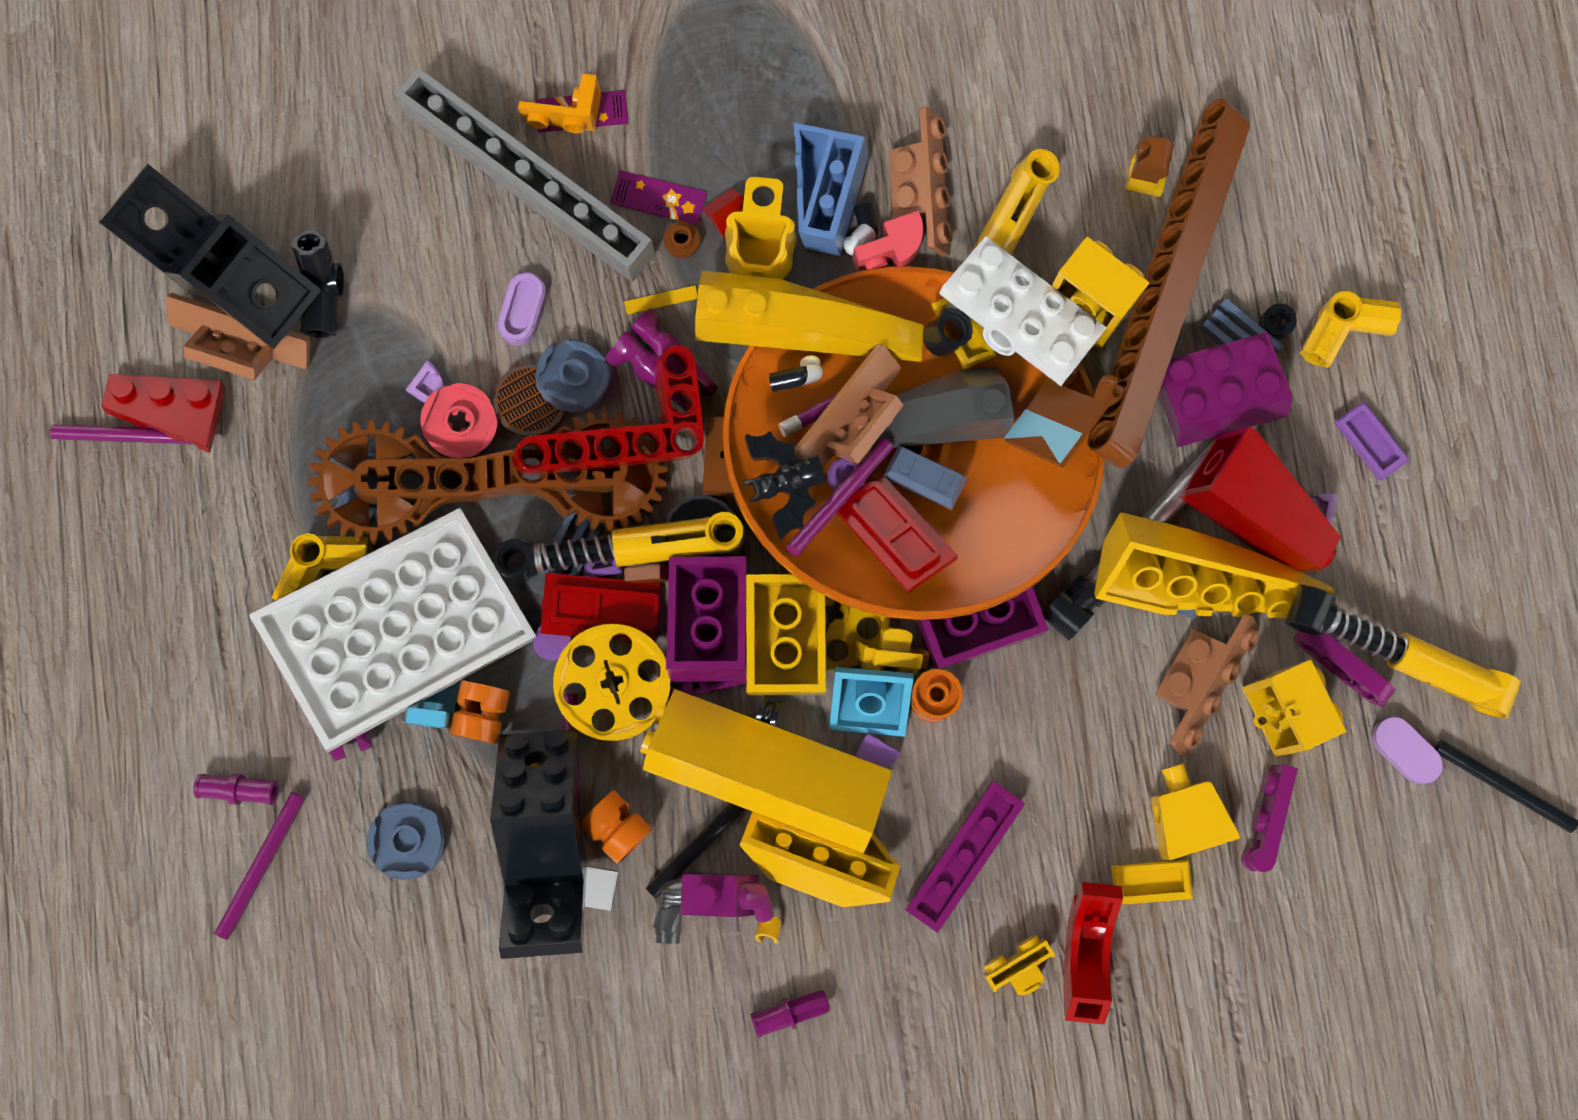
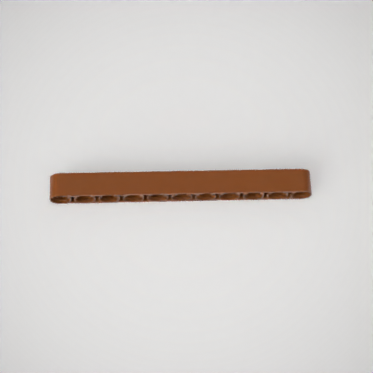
M1223 98L1213 101L1201 116L1144 278L1150 283L1135 303L1110 375L1119 380L1117 385L1123 387L1124 395L1117 403L1106 409L1088 436V447L1117 468L1128 466L1139 452L1250 129L1249 120Z

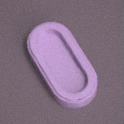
M522 272L514 276L509 283L497 327L502 338L511 345H524L531 341L536 333L547 291L542 279L534 273Z
M1397 717L1382 719L1376 723L1371 734L1374 747L1407 780L1416 784H1426L1435 781L1440 776L1443 768L1440 754L1409 723Z

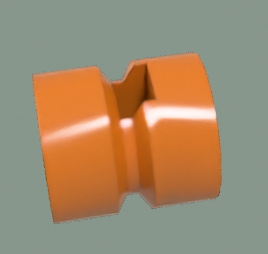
M931 669L923 672L913 682L910 700L912 712L919 719L926 722H939L953 715L959 709L963 699V689L959 680L951 672L944 669Z
M461 681L456 702L461 707L459 711L454 712L452 715L448 734L498 744L503 725L498 717L506 712L510 691L479 683Z
M613 790L580 823L581 829L593 841H603L602 850L616 864H619L643 841L653 828L639 813L630 814V804L616 790Z

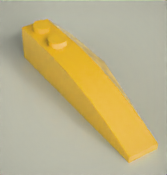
M702 271L695 315V341L865 357L871 353L877 344H880L887 348L894 359L921 362L923 324L775 277Z
M1120 512L1103 541L1094 594L1096 599L1163 615H1176L1178 610L1195 609L1197 616H1211L1213 611L1231 612L1233 617H1243L1245 613H1266L1268 618H1286L1299 585L1315 587L1332 595L1335 591L1333 587L1292 567L1225 540L1179 526Z

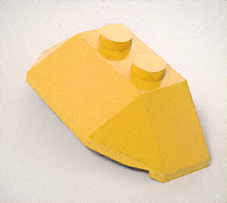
M753 811L740 842V847L769 880L840 907L889 902L901 867L895 858L892 859L886 847L874 833L864 853H861Z

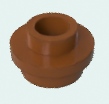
M675 222L664 233V247L673 257L688 258L695 254L699 248V232L695 226L688 222ZM679 234H685L688 236V240L680 244L675 241V237Z

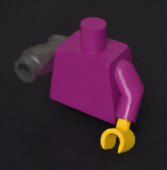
M685 872L682 874V879L672 880L659 889L663 894L653 928H655L656 943L680 944L682 915L716 917L754 915L758 921L755 939L762 943L764 936L772 938L774 943H777L782 921L774 916L767 889L758 883L759 875Z

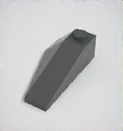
M995 366L960 369L896 395L904 406L894 417L892 423L886 427L870 450L882 438L887 439L893 445V448H897L899 445L908 447L1004 438L1015 418L1008 382Z

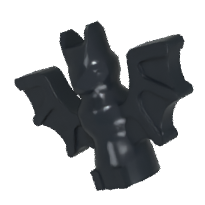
M771 431L762 436L746 434L745 442L752 460L771 461L780 466L775 473H764L743 482L744 486H752L755 496L749 499L750 503L762 499H771L778 493L790 495L787 504L776 511L772 518L778 538L782 540L790 531L795 529L801 530L804 526L803 517L810 508L816 506L817 502L809 495L808 488L825 483L822 465L818 455L803 460L797 459L795 455L796 442H780L772 435Z

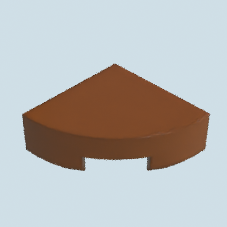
M659 563L627 566V568H624L625 582H668L669 566Z

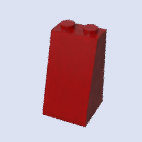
M1251 426L1217 435L1179 496L1183 501L1257 553L1292 567L1299 572L1322 570L1327 567L1335 558L1337 553L1335 547L1342 538L1260 434Z

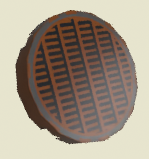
M523 364L510 369L500 378L494 389L493 407L497 419L508 432L520 437L551 434L562 424L565 418L566 411L557 409L545 401L537 389L535 380L537 364Z

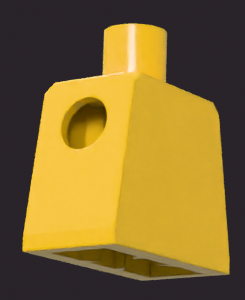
M1184 763L1161 770L1168 792L1151 797L1158 851L1161 860H1173L1240 839L1234 823L1210 781L1191 784Z

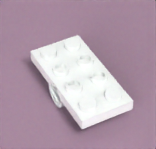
M986 236L939 292L941 296L984 327L983 338L990 348L1005 356H1010L1014 352L1018 353L1060 386H1062L1107 328Z

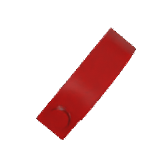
M1082 882L1078 895H1073L1067 925L1064 957L1063 995L1065 1021L1105 1025L1112 1003L1110 951L1114 926L1123 901L1122 886Z

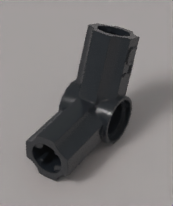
M304 230L300 235L293 237L291 247L299 267V272L320 288L321 291L301 315L300 331L304 335L315 338H329L330 336H336L338 297H341L344 291L343 267L340 263H334L326 237L321 236L318 230Z

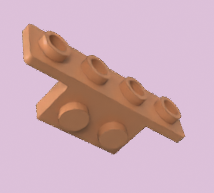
M926 106L919 109L921 142L889 150L892 217L895 219L919 211L921 218H926L929 249L941 256L950 255V243L953 239V232L948 222L947 211L951 200L945 180V173L948 171V160L943 148L946 126L942 117Z
M170 293L166 297L168 324L193 333V336L183 346L184 358L252 380L259 376L272 359L302 369H306L310 365V339L308 336L289 330L276 348L272 349L218 307L175 293Z
M880 344L875 346L796 445L795 455L797 459L803 460L818 455L822 469L833 456L858 464L870 451L872 445L886 427L892 423L894 417L904 405L896 395L884 391L898 375L901 367L885 346Z
M1247 613L1243 615L1227 644L1193 629L1155 692L1159 699L1186 712L1169 742L1177 754L1185 757L1190 749H1194L1198 745L1203 734L1202 727L1209 716L1212 717L1216 714L1221 705L1223 691L1228 683L1232 684L1238 677L1241 669L1240 662L1246 652L1252 651L1256 646L1260 632L1259 626L1252 615Z

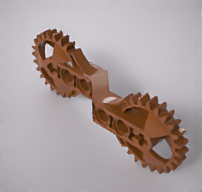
M603 410L599 420H596L590 411L585 416V424L575 417L571 422L573 431L562 425L556 433L630 427L636 425L637 418L633 417L628 424L622 422V412L619 411L614 420H609L607 410ZM369 419L367 430H361L359 424L354 421L353 433L348 434L342 427H339L338 441L327 436L325 443L329 450L316 449L315 451L317 458L322 463H310L309 465L310 471L319 476L308 479V486L319 489L310 495L311 502H323L316 510L317 515H331L327 521L328 528H332L340 523L342 525L340 529L341 537H345L352 530L355 531L356 543L362 540L364 534H369L372 545H376L378 534H384L386 540L392 542L393 530L396 529L401 535L405 536L407 535L406 523L418 528L430 513L445 504L472 503L508 495H535L543 498L564 519L573 513L577 514L576 526L581 525L585 519L589 520L591 532H594L599 523H603L606 533L611 532L614 523H617L619 529L627 528L628 518L637 526L642 521L639 511L649 516L654 511L649 502L658 504L661 501L662 497L655 490H664L667 486V482L658 477L665 475L668 467L658 465V463L607 468L608 471L613 472L610 479L605 478V473L599 471V468L588 470V472H592L588 480L586 479L587 470L577 471L578 477L572 480L565 479L560 473L540 474L538 479L528 480L513 465L512 453L514 449L474 458H444L428 449L417 435L404 440L403 427H400L393 434L389 432L390 425L388 421L383 424L381 430H376L373 419ZM646 435L639 436L638 446H641L646 454H653L654 441L652 439L647 440L645 438ZM367 438H375L376 459L368 460ZM610 440V449H600L604 456L614 458L617 455L618 449L616 444ZM568 442L561 445V454L564 459L572 462L578 461L580 452L576 445ZM537 448L521 450V456L525 463L534 466L540 464L541 454ZM408 456H411L413 459H403V458H406V457H408ZM331 458L334 459L335 461H337L338 463L342 464V465L345 466L346 468H344V467H342V466H340V465H338V464H335V463L331 462L330 459H331ZM389 474H395V490H389ZM407 474H416L421 478L422 485L417 489H407L401 483V479ZM444 474H455L460 479L461 484L457 488L448 489L441 484L440 478ZM368 475H376L378 481L377 489H369L367 483ZM353 486L357 498L333 509L329 501ZM613 492L612 516H604L602 494ZM568 494H577V495H575V496H573V497L570 498V496H569ZM369 504H377L378 527H370Z

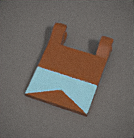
M1074 369L1062 386L1048 377L1047 381L1003 439L1014 447L1064 468L1106 409L1123 397L1124 389L1122 386L1117 385L1119 380L1116 377L1104 375L1098 383L1094 398L1065 387L1076 379L1078 375L1076 369Z

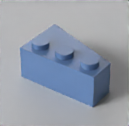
M794 123L795 165L798 187V229L801 240L807 250L840 256L869 158L865 137Z

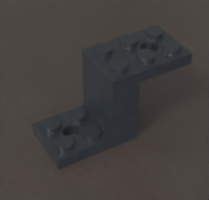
M149 164L143 167L98 222L194 297L209 299L272 349L276 348L321 291L320 288L229 214L211 215ZM153 207L162 210L166 216L165 225L158 230L148 227L144 220L146 211ZM265 283L270 284L276 293L275 300L268 306L261 305L255 296L257 288Z
M577 729L499 735L490 822L505 885L498 948L501 959L583 953L587 858L576 800L579 747ZM543 762L542 766L529 767L533 763ZM541 915H551V916H552V917H551L548 921H546V922H543V923L534 922V920H535L538 916H541Z

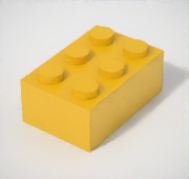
M1086 237L1060 269L1052 287L1107 327L1093 345V347L1100 351L1126 318L1150 282L1144 279L1143 273L1132 264H1124L1114 257L1112 250L1106 244Z
M793 574L746 575L747 694L826 695L825 595L803 583Z

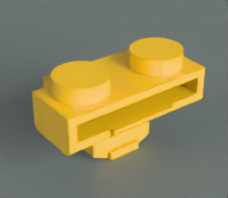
M888 626L881 629L879 645L857 641L854 658L861 661L860 668L883 671L884 666L896 667V672L919 675L921 668L927 669L929 651L920 647L916 649L911 648L912 633L904 628Z
M1037 934L1019 943L1017 945L1019 952L1006 959L1004 955H1000L987 962L983 966L986 971L983 977L990 989L995 993L998 991V988L1010 982L1017 995H1028L1040 988L1045 978L1037 965L1055 956L1047 940L1043 938L1040 940Z

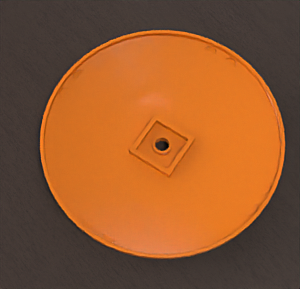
M912 266L899 268L884 267L841 276L813 289L923 324L924 334L925 328L937 318L931 304L944 299L939 292L954 272ZM923 340L921 362L895 359L900 365L901 370L884 392L899 395L956 370L963 369L955 352L946 357H938L926 348ZM749 346L730 384L725 405L723 447L728 479L735 500L747 524L761 544L784 568L817 592L858 610L891 618L927 620L969 615L1006 602L1037 584L1070 552L1084 531L1097 502L1105 465V459L1088 447L1089 434L1064 468L1006 443L1003 438L917 446L920 449L921 456L968 477L952 510L890 482L958 555L956 561L907 594L837 514L832 517L798 557L792 555L787 550L786 545L800 529L790 531L785 535L784 539L780 540L772 521L773 514L787 504L790 495L778 493L771 499H762L750 503L749 499L755 496L752 486H744L743 484L744 481L756 478L761 474L775 473L780 466L771 461L752 460L745 442V435L762 436L771 431L778 441L783 443L794 441L797 445L814 423L787 437L782 435L778 424L838 393L867 357ZM1016 352L1010 356L997 353V356L967 369L993 366L998 369L1009 386L1015 417L1011 425L1012 427L1047 381L1048 376ZM814 355L820 359L823 374L818 381L797 388L773 392L769 380L770 373L801 367L800 361L805 356ZM1079 363L1075 368L1078 371L1076 379L1065 387L1094 398L1095 392L1085 370ZM893 448L869 475L865 485L871 481H878L883 477L897 448ZM833 456L823 468L825 483L808 488L809 495L817 503L815 507L810 508L803 517L804 525L833 494L827 484V474L830 465L840 457Z

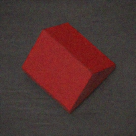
M731 188L702 208L704 214L723 239L725 238L727 217L733 212H743L744 197L741 193Z

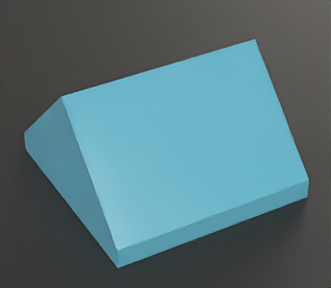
M835 667L833 672L829 730L905 737L913 686V673Z

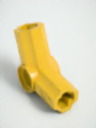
M1340 291L1330 298L1319 310L1318 319L1299 354L1304 357L1305 361L1314 366L1329 368L1349 331L1393 336L1397 332L1401 321L1402 308L1399 307V302L1361 298L1353 292ZM1334 306L1344 310L1346 319L1339 317L1335 313Z
M310 533L301 534L296 537L291 543V557L271 598L277 601L320 579L323 571L338 570L374 552L370 537H363L359 543H356L355 537L316 536ZM317 544L320 549L318 557L311 562H307L305 558L307 549Z

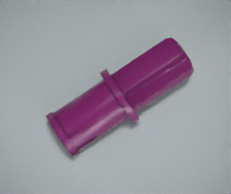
M819 990L790 1001L786 997L783 999L784 1003L756 1013H750L756 1035L760 1038L763 1035L789 1026L792 1029H796V1024L828 1013L830 1005L824 990Z

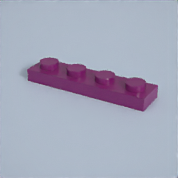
M991 781L904 910L938 933L1026 803L996 782Z

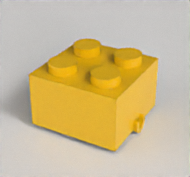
M1311 659L1280 669L1241 687L1255 714L1253 724L1255 727L1262 729L1275 757L1307 751L1347 732L1343 725V714L1338 705L1331 701L1325 688V677L1321 670L1314 666ZM1263 717L1265 723L1259 724L1258 718Z

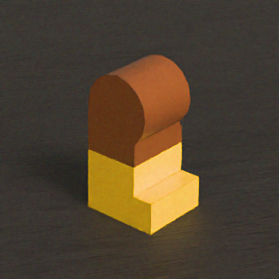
M1152 136L1144 138L1131 159L1125 189L1161 197L1169 172L1174 144L1162 137Z

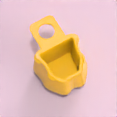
M750 177L746 180L743 212H733L726 220L725 264L730 273L784 279L791 271L797 237L793 220L787 216L780 215L783 183L779 179ZM761 186L770 188L775 196L773 202L768 206L755 204L752 194L756 188Z

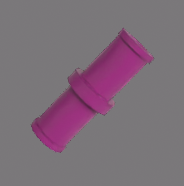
M233 773L231 777L198 774L194 782L193 793L195 798L221 799L227 800L229 804L240 805L242 801L273 805L278 798L279 785L277 780L247 779L243 774Z

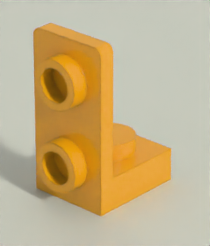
M582 73L580 87H574L572 97L573 108L519 101L518 111L523 121L529 126L538 129H546L549 125L562 127L571 133H583L584 130L595 131L602 92L597 75Z

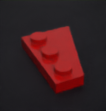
M109 374L101 407L108 415L145 429L150 427L166 433L169 438L179 442L181 440L197 445L198 449L211 453L225 387L221 380Z

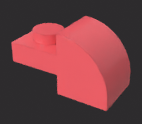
M919 211L884 222L881 239L854 247L852 261L856 272L884 268L888 266L889 262H892L893 267L898 268L911 266L917 258L923 237V222Z

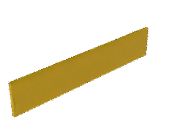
M695 285L624 301L628 315L646 311L650 308L655 309L695 300L698 294Z

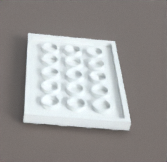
M461 508L249 614L252 623L326 753L407 710L408 707L420 703L523 647L536 638L534 631Z

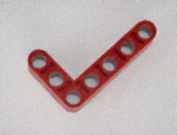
M674 345L665 350L655 362V378L661 424L525 437L517 444L512 453L514 467L524 475H539L679 461L692 457L702 449L705 438L696 364L692 352L684 346ZM668 357H675L680 360L683 366L681 374L670 372L666 365ZM678 394L686 399L688 404L686 412H679L673 408L671 404L672 395ZM678 432H685L691 437L692 447L690 450H683L677 445L676 434ZM646 435L654 441L655 450L653 454H646L639 449V436ZM602 439H610L616 444L618 449L616 457L608 458L601 453L599 445ZM563 443H573L578 447L580 452L578 461L572 462L564 459L561 454V445ZM527 446L537 448L541 454L540 464L534 466L525 463L521 456V450Z

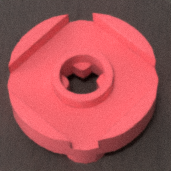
M456 383L438 389L427 398L421 411L420 424L423 438L441 456L446 458H473L485 450L495 436L497 417L494 407L483 391L469 384ZM460 411L466 414L465 421L470 423L468 429L461 428L459 432L452 430L453 424L448 421V417L450 415L457 416Z

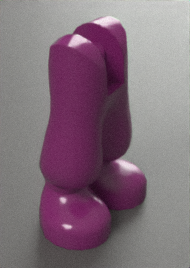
M650 308L635 321L630 329V333L627 331L620 337L607 354L605 360L612 366L631 362L636 376L657 390L655 362L669 347L674 345L682 346V344L674 335L659 329L660 316ZM635 338L648 343L652 348V352L643 348ZM675 357L667 358L666 365L670 372L681 374L683 366L680 360ZM695 362L698 388L705 395L711 397L719 387ZM678 394L672 395L671 400L686 411L688 405L686 399Z

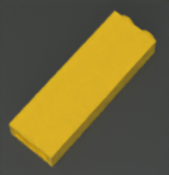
M674 689L669 702L665 706L659 705L655 715L657 719L654 722L658 724L655 732L648 730L640 750L641 753L646 754L643 770L864 853L873 834L893 772L892 770Z

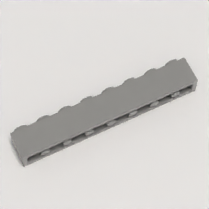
M419 67L416 68L394 94L407 116L629 281L633 282L655 255L652 239Z

